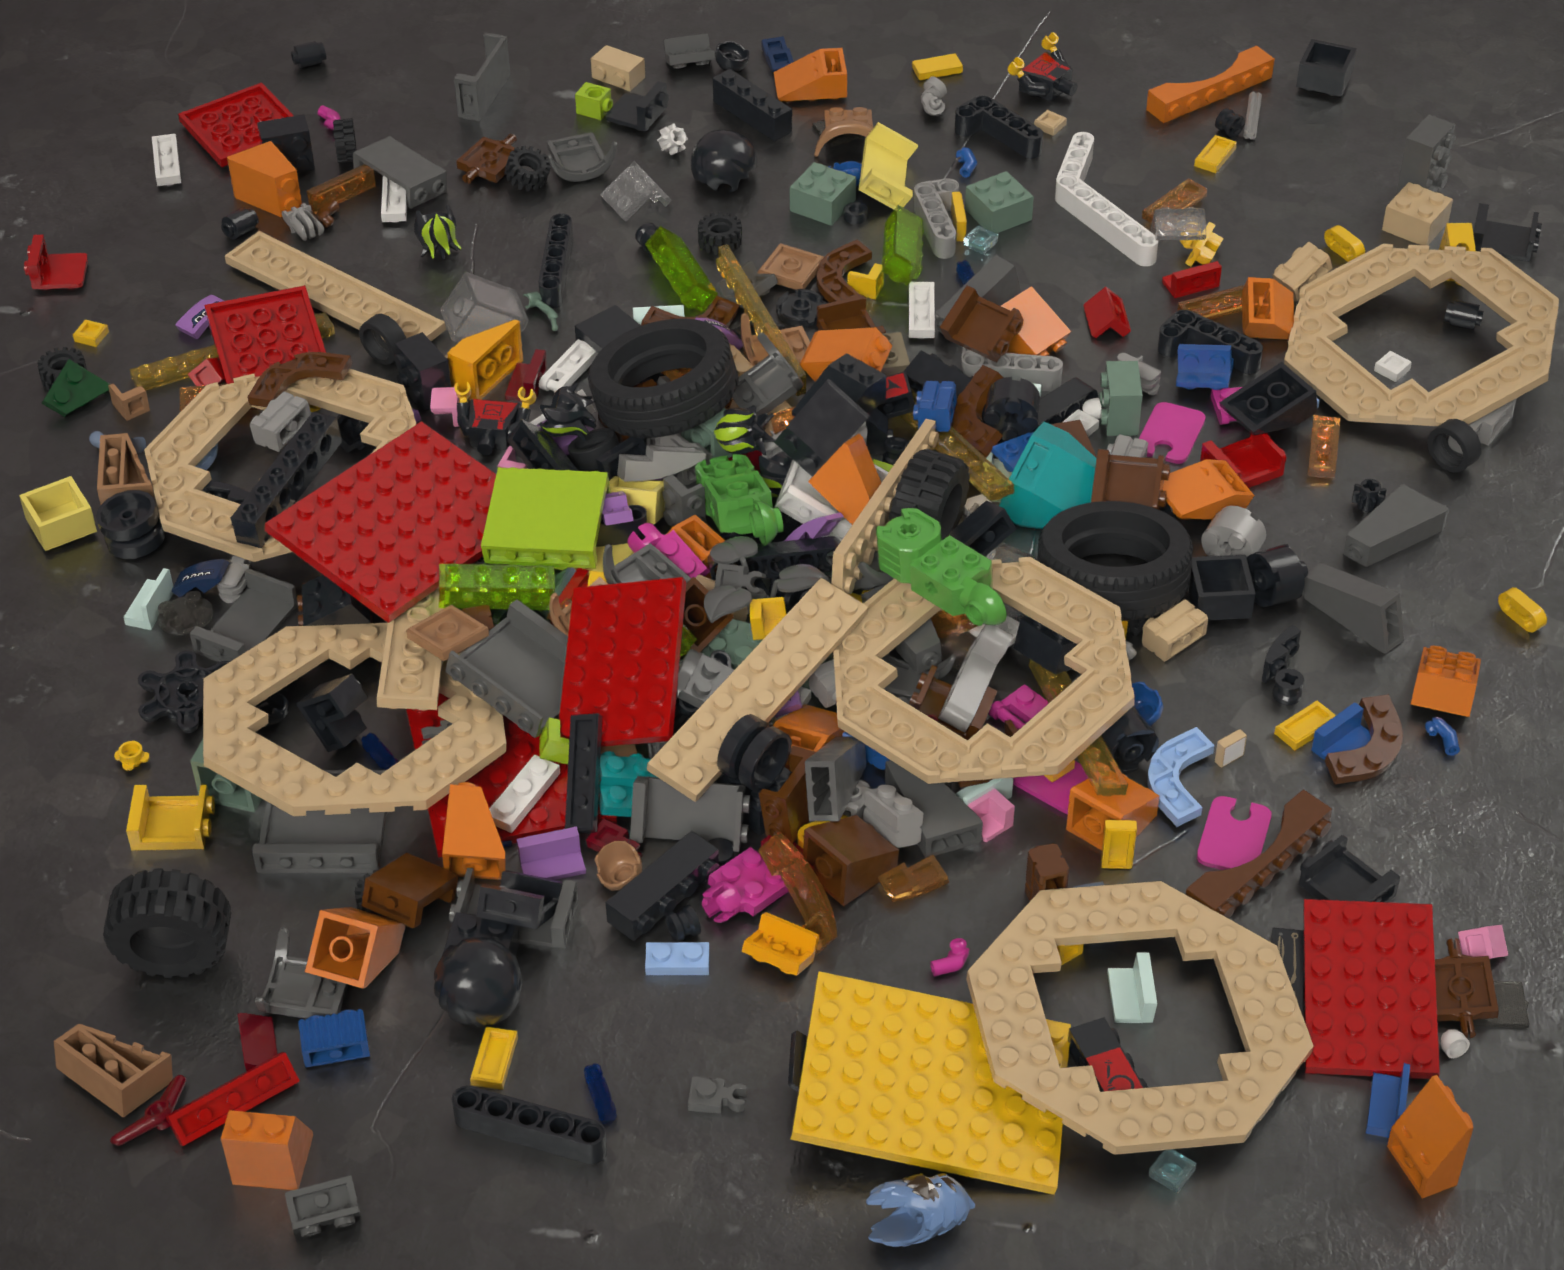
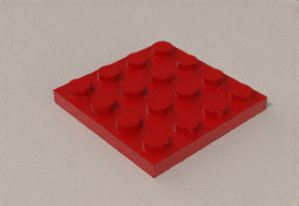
M262 82L178 114L179 122L221 167L228 166V156L261 145L257 122L294 116Z
M305 285L204 305L226 384L234 383L233 378L250 374L259 377L266 369L278 361L280 364L294 360V355L326 352Z

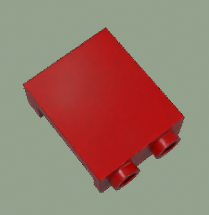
M1267 433L1255 436L1250 434L1249 438L1222 448H1218L1212 440L1202 443L1200 461L1206 459L1225 460L1245 485L1251 488L1284 474L1286 454L1282 448H1279Z

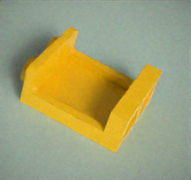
M134 785L126 829L131 851L204 849L206 837L211 836V819L209 815L214 814L215 798L209 795L208 786L200 785L199 796L150 797L147 785Z

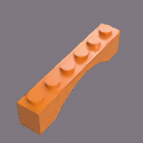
M1254 46L1240 52L1233 65L1215 77L1191 83H1165L1148 90L1146 110L1163 123L1171 121L1271 79L1275 58L1260 47Z

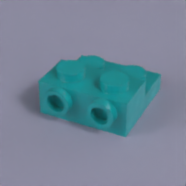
M611 751L601 754L598 800L601 815L632 816L633 782L638 776L656 777L647 771V764L651 759L644 758L641 754H632L629 757L616 756Z

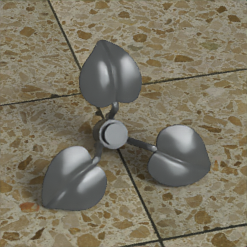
M733 537L712 547L710 555L716 563L731 564L740 560L742 566L748 567L745 558L757 554L758 546L749 537ZM808 564L794 565L785 568L779 573L780 579L774 581L770 597L765 591L762 594H756L741 587L736 589L733 586L725 585L714 588L706 594L704 609L711 623L724 615L741 610L746 606L750 614L752 599L775 598L777 589L781 592H796L812 588L820 578L828 582L829 578L814 566Z

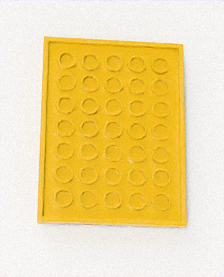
M818 972L790 1140L1055 1195L1058 1187L1063 1119L1049 1110L1044 1113L1022 1099L1023 1095L1009 1086L1004 1089L993 1081L972 1003ZM1046 1019L1059 1067L1067 1068L1069 1055L1068 1033L1071 1024Z

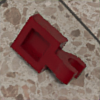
M604 818L598 824L597 832L591 833L586 839L587 846L597 852L603 846L613 841H626L636 851L640 847L639 843L629 839L627 829Z

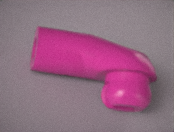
M324 105L318 109V116L326 119L324 126L333 131V120L341 119L339 113Z
M963 938L953 939L950 942L951 950L947 957L930 961L933 976L962 969L969 956L966 940Z

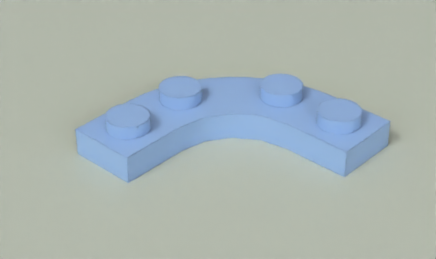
M1197 727L1161 745L1151 758L1148 770V788L1160 796L1158 807L1176 827L1201 816L1202 806L1183 787L1179 780V775L1183 769L1214 752V744Z

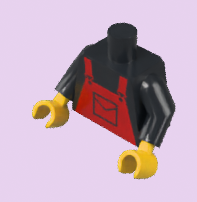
M1051 32L1041 42L1042 47L1050 50L1051 53H1043L1025 68H1023L1024 61L1019 57H1016L1007 68L1008 73L1018 76L1019 91L1049 101L1055 100L1062 93L1073 96L1076 93L1078 85L1072 81V68L1064 59L1060 49L1057 50L1055 46L1058 42L1056 33Z
M457 382L454 387L460 403H457V423L464 436L470 438V445L477 448V451L482 455H490L493 449H508L510 444L507 440L520 420L523 419L529 422L531 414L529 405L536 401V394L533 389H531L530 396L524 398V387L518 390V397L522 401L521 407L520 403L471 399L470 403H467V399L472 393L470 384L467 382L468 388L465 392H459V384Z

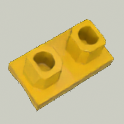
M1209 222L1202 235L1192 228L1182 231L1180 234L1181 244L1186 249H1193L1185 264L1191 267L1195 261L1202 265L1210 263L1224 239L1212 232L1216 225Z

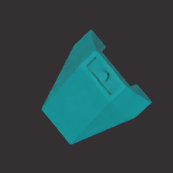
M1043 421L1031 435L1006 484L999 506L1006 510L1013 524L1020 527L1043 529L1058 513L1077 505L1091 503L1097 458L1071 434Z

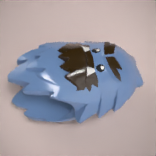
M946 1173L937 1174L933 1177L917 1174L905 1177L902 1180L885 1182L870 1191L866 1204L881 1205L883 1209L898 1208L890 1216L874 1224L871 1227L872 1233H870L868 1238L873 1242L883 1243L886 1246L906 1247L911 1244L925 1242L936 1235L946 1233L956 1225H960L962 1221L966 1220L969 1210L975 1208V1203L961 1184L947 1176Z

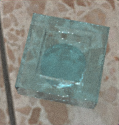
M977 226L964 237L963 245L976 252L985 254L998 243V234Z
M1174 1149L1164 1150L1150 1167L1149 1177L1178 1193L1194 1173L1196 1163Z

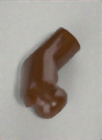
M331 200L317 211V220L322 223L324 228H329L335 222L331 215L340 209L339 204L335 200Z

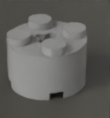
M1226 506L1215 515L1201 538L1203 550L1207 556L1246 555L1247 558L1250 554L1258 552L1266 540L1264 524L1260 519L1256 521L1250 516L1252 512L1243 507Z

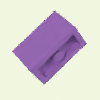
M577 827L517 839L518 856L523 874L552 880L586 874Z

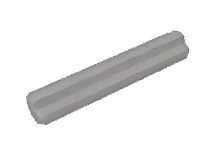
M1253 91L1249 94L1243 135L1245 139L1250 138L1254 140L1256 138L1262 99L1260 92L1255 93Z

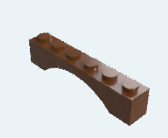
M1303 789L1284 805L1281 831L1273 844L1264 853L1238 867L1205 872L1186 889L1185 895L1229 919L1238 906L1247 904L1260 887L1265 888L1268 886L1276 873L1280 870H1286L1298 854L1306 853L1313 841L1318 837H1324L1328 833L1332 825L1330 822L1332 808Z

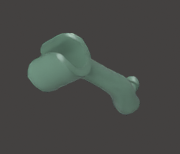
M537 291L523 294V297L527 296L529 299V305H526L525 308L538 307L548 315V319H551L552 330H558L556 322L558 315L551 307L542 302L541 295Z

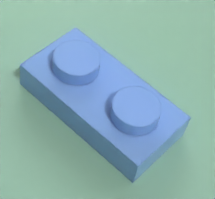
M646 942V975H709V942Z

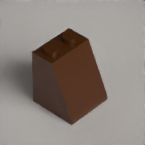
M694 576L686 583L680 655H686L690 649L701 652L735 617L730 613L711 623L704 609V598L709 591Z
M857 815L842 818L839 821H830L810 826L804 830L802 859L814 867L815 883L842 906L847 905L897 870L899 849L880 835L871 824L866 823Z

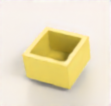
M72 476L19 495L25 518L45 551L97 532L92 509Z
M614 476L609 481L610 493L623 491L627 496L628 506L639 505L646 509L647 523L656 524L664 516L663 481L624 482L619 476Z

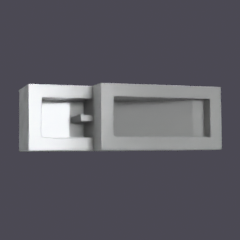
M1516 399L1469 424L1478 435L1481 443L1489 445L1513 418ZM1449 436L1448 445L1450 448L1463 454L1457 441Z
M647 445L646 455L619 454L617 476L624 482L663 478L696 465L706 458V453L699 447Z

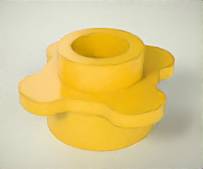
M137 741L123 743L114 754L115 760L120 761L123 769L127 771L133 770L141 763H146L150 759L149 753L144 752L142 745Z

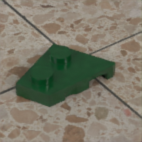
M68 359L41 404L66 417L75 412L79 407L85 406L102 394L108 393V385L111 384Z

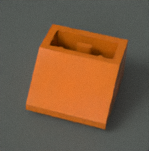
M1248 277L1242 290L1243 335L1252 338L1289 340L1291 328H1293L1294 324L1293 292L1275 279Z

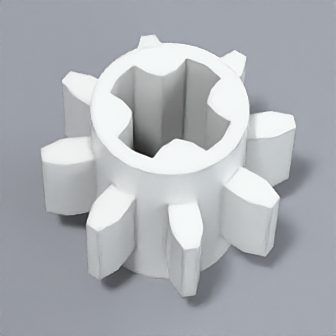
M674 123L660 130L662 135L657 139L662 148L661 150L669 151L670 155L686 148L684 143L688 140L683 131L684 129L676 128Z

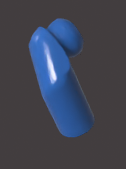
M963 147L956 152V158L960 157L958 161L960 163L964 162L960 169V174L967 178L972 174L978 162L972 150Z
M1433 717V720L1427 721L1425 724L1427 733L1430 736H1436L1439 733L1443 740L1445 753L1450 756L1458 754L1460 747L1456 731L1440 717Z

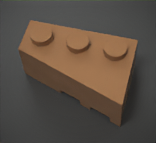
M128 433L100 435L97 479L100 505L113 495L127 490L147 492L155 500L151 481L148 479L145 469L139 461Z
M77 1024L54 1040L56 1068L123 1118L168 1086L173 1079L171 1054L161 1052L158 1055L144 1050V1045L136 1042L132 1046L116 1040L115 1035L82 1024Z

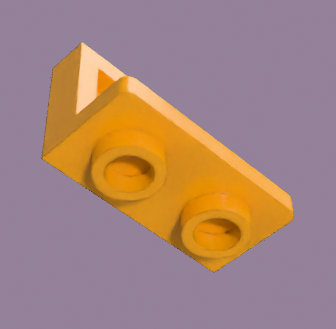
M765 912L761 915L758 930L744 940L742 952L752 956L756 961L767 962L778 967L786 974L797 976L813 963L819 935Z

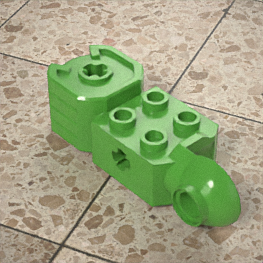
M733 454V460H728V455L714 457L710 459L709 465H706V460L697 463L695 466L697 485L702 484L705 487L706 515L712 517L720 532H735L741 535L753 533L755 538L759 537L763 546L768 545L776 537L777 533L783 532L781 512L778 507L773 508L771 490L759 472L754 470L753 464L746 455Z
M905 508L901 509V516L890 520L885 526H877L876 536L880 570L901 583L911 584L912 591L950 615L966 614L967 618L977 626L983 624L999 625L1006 620L1007 613L1002 598L992 589V561L950 535L942 540L939 521L919 509Z

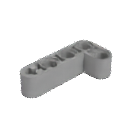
M950 178L921 182L914 187L913 208L934 255L942 259L954 256L956 248V230L947 211H951L952 192H959V183Z
M964 347L962 349L961 371L968 377L974 376L981 366L985 365L999 372L1004 378L1012 377V380L1020 381L1022 378L1031 383L1041 384L1042 391H1053L1061 386L1063 362L1057 357L1006 353L996 363Z
M985 625L961 665L938 719L962 732L967 730L976 714L998 662L1013 639L1012 634L996 625Z

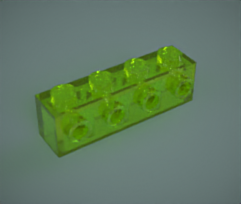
M899 205L896 206L885 222L882 272L887 274L893 281L901 282L908 286L912 279L919 277L923 266H921L923 258L922 247L924 244L922 241L924 233L922 229L923 219Z
M660 226L645 245L652 254L653 259L658 263L662 273L671 283V287L680 297L681 302L691 310L695 308L703 313L715 297L718 296V292L682 238Z
M439 564V608L453 605L456 608L464 609L488 605L490 609H509V605L517 599L531 610H550V597L555 593L554 566Z

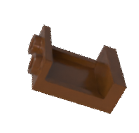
M966 285L942 322L940 329L947 340L997 363L1000 357L1008 351L1009 343L1014 335L1021 331L1024 319L1018 309L1013 308L1010 311L980 297L976 289Z
M864 295L817 306V327L819 331L876 327L866 310V298ZM883 325L876 327L881 333H886Z
M1098 449L1091 502H1130L1160 510L1161 507L1166 506L1167 491H1163L1164 480H1169L1170 464H1166L1165 456L1158 455V459L1111 455L1109 450Z
M932 665L928 674L922 672L916 689L921 691L920 693L914 691L909 705L925 715L934 714L938 719L952 685L935 678L937 666ZM987 686L976 714L965 732L938 719V723L950 730H954L956 734L969 740L983 727L997 690Z
M792 746L788 758L790 771L792 772L778 792L767 789L760 791L759 798L766 836L771 835L776 840L793 844L797 839L798 830L809 822L805 761L815 754V751Z
M405 853L365 879L361 906L414 929L421 924L422 912L425 906L437 898L448 903L455 899L458 874L412 854Z

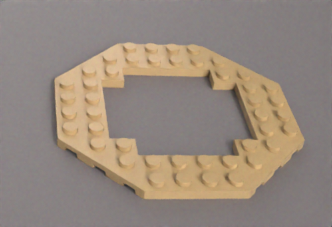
M1382 244L1301 287L1300 298L1294 315V324L1289 336L1288 350L1284 358V364L1316 390L1317 395L1347 421L1439 426L1448 419H1459L1469 425L1548 381L1559 298L1492 248H1481V252L1466 251V247L1445 246L1444 250H1429L1427 245H1409L1408 249L1393 248V244ZM1414 276L1430 289L1452 278L1511 324L1497 332L1496 340L1507 350L1430 392L1413 379L1390 390L1332 341L1348 333L1347 325L1338 318L1339 316Z
M349 369L344 380L308 377L290 384L284 391L293 394L294 397L298 396L306 399L310 405L369 423L360 433L362 442L377 447L373 452L416 425L404 385L353 369ZM254 374L233 378L234 383L218 386V382L206 385L144 449L163 531L252 562L291 553L292 551L272 536L269 537L262 548L238 543L230 517L241 504L201 491L212 478L210 471L195 466L251 407L261 410L267 408L249 405L247 397L259 378L255 377Z
M1031 557L1018 558L1019 562L1002 563L1001 559L991 560L992 589L1000 595L1004 603L1077 644L1064 656V664L1082 675L1012 737L1007 736L987 723L969 740H966L884 690L887 685L898 677L897 668L885 662L882 658L941 610L938 606L912 591L911 584L901 583L893 579L863 603L868 606L867 615L833 651L838 727L928 784L1059 774L1134 706V691L1131 683V672L1127 658L1120 607Z
M388 623L288 626L204 678V766L292 816H306V811L325 810V815L351 814L350 809L369 808V813L394 812L395 807L413 806V811L427 810L449 794L450 784L457 785L467 781L506 752V737L503 715L445 672L448 659L443 661L439 693L450 699L438 706V716L449 721L452 725L381 775L356 763L335 777L255 733L268 724V714L255 706L325 660L331 659L348 669L354 668L369 657L382 663Z
M1162 881L1040 890L967 972L966 980L993 1081L1004 1089L1009 1086L1023 1095L1022 1099L1044 1113L1049 1110L1062 1118V1124L1086 1137L1088 1134L1102 1142V1148L1114 1155L1244 1143L1250 1136L1254 1126L1258 1121L1262 1120L1273 1105L1276 1097L1281 1091H1284L1296 1075L1298 1068L1308 1059L1313 1050L1311 1037L1277 945ZM1175 937L1183 961L1214 959L1246 1051L1219 1054L1217 1064L1223 1081L1100 1092L1092 1065L1059 1067L1033 973L1060 971L1062 962L1057 946Z

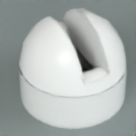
M1093 398L1087 400L1083 404V412L1096 419H1100V399Z
M1451 1029L1442 1034L1440 1045L1449 1058H1458L1468 1050L1470 1042L1463 1033L1456 1029Z

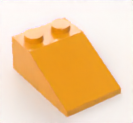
M515 319L466 337L456 346L452 347L447 353L451 387H455V384L458 382L459 392H465L468 388V382L472 393L467 400H482L515 369L517 363H522L523 352L520 321Z

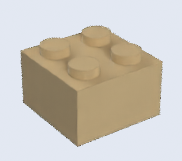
M1408 182L1386 206L1382 230L1416 244L1428 246L1446 224L1449 223L1453 199L1441 193L1423 188L1418 184Z

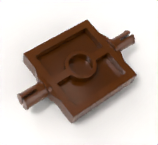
M510 133L501 141L482 137L456 161L457 169L467 172L462 176L463 181L470 184L476 177H482L497 183L505 175L510 152L515 149L511 145L517 141L516 136Z
M1453 938L1446 941L1449 956L1435 959L1437 1021H1460L1462 1033L1468 1038L1469 1032V1038L1471 1039L1476 1036L1473 1020L1498 1018L1499 1010L1489 956L1471 957L1462 955L1460 940L1455 938L1453 945Z

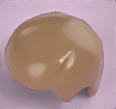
M613 841L603 846L595 857L598 871L597 877L602 885H605L611 891L621 890L643 871L642 860L638 852L626 841Z

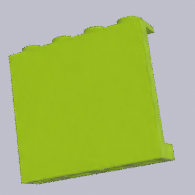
M498 467L481 543L485 563L596 569V544L606 493L611 491L608 472Z

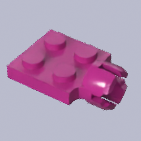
M645 523L638 527L646 536L643 540L634 531L628 538V546L634 553L651 543L690 578L693 576L696 578L699 574L705 576L710 572L674 530L663 535L653 524Z
M750 847L709 875L708 885L711 888L703 892L704 898L701 904L709 918L719 911L723 912L714 918V922L717 923L726 922L739 912H747L754 916L795 887L796 878Z

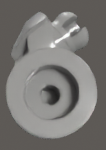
M931 76L923 84L924 91L920 99L927 114L939 116L945 109V103L941 99L947 94V88L940 79Z

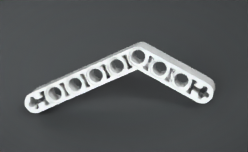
M1088 132L1074 134L1056 178L1055 201L1140 266L1155 264L1158 238L1084 182L1093 158L1094 136Z

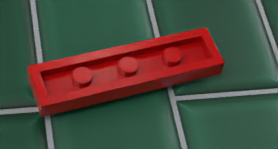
M281 1052L166 1115V1118L179 1144L184 1146L224 1124L229 1110L245 1112L298 1083L300 1080L286 1052Z

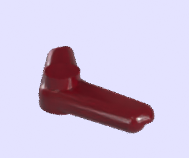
M175 1076L160 1100L148 1106L145 1110V1116L112 1136L110 1142L121 1146L155 1127L158 1130L170 1127L166 1115L172 1113L186 1085L187 1080L185 1076Z

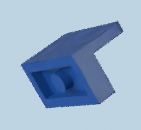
M1354 702L1315 730L1311 751L1325 760L1327 753L1355 750L1364 747L1371 738L1369 730L1361 725L1364 708Z
M1403 1064L1400 1077L1373 1073L1366 1134L1389 1138L1392 1126L1406 1110L1410 1064Z

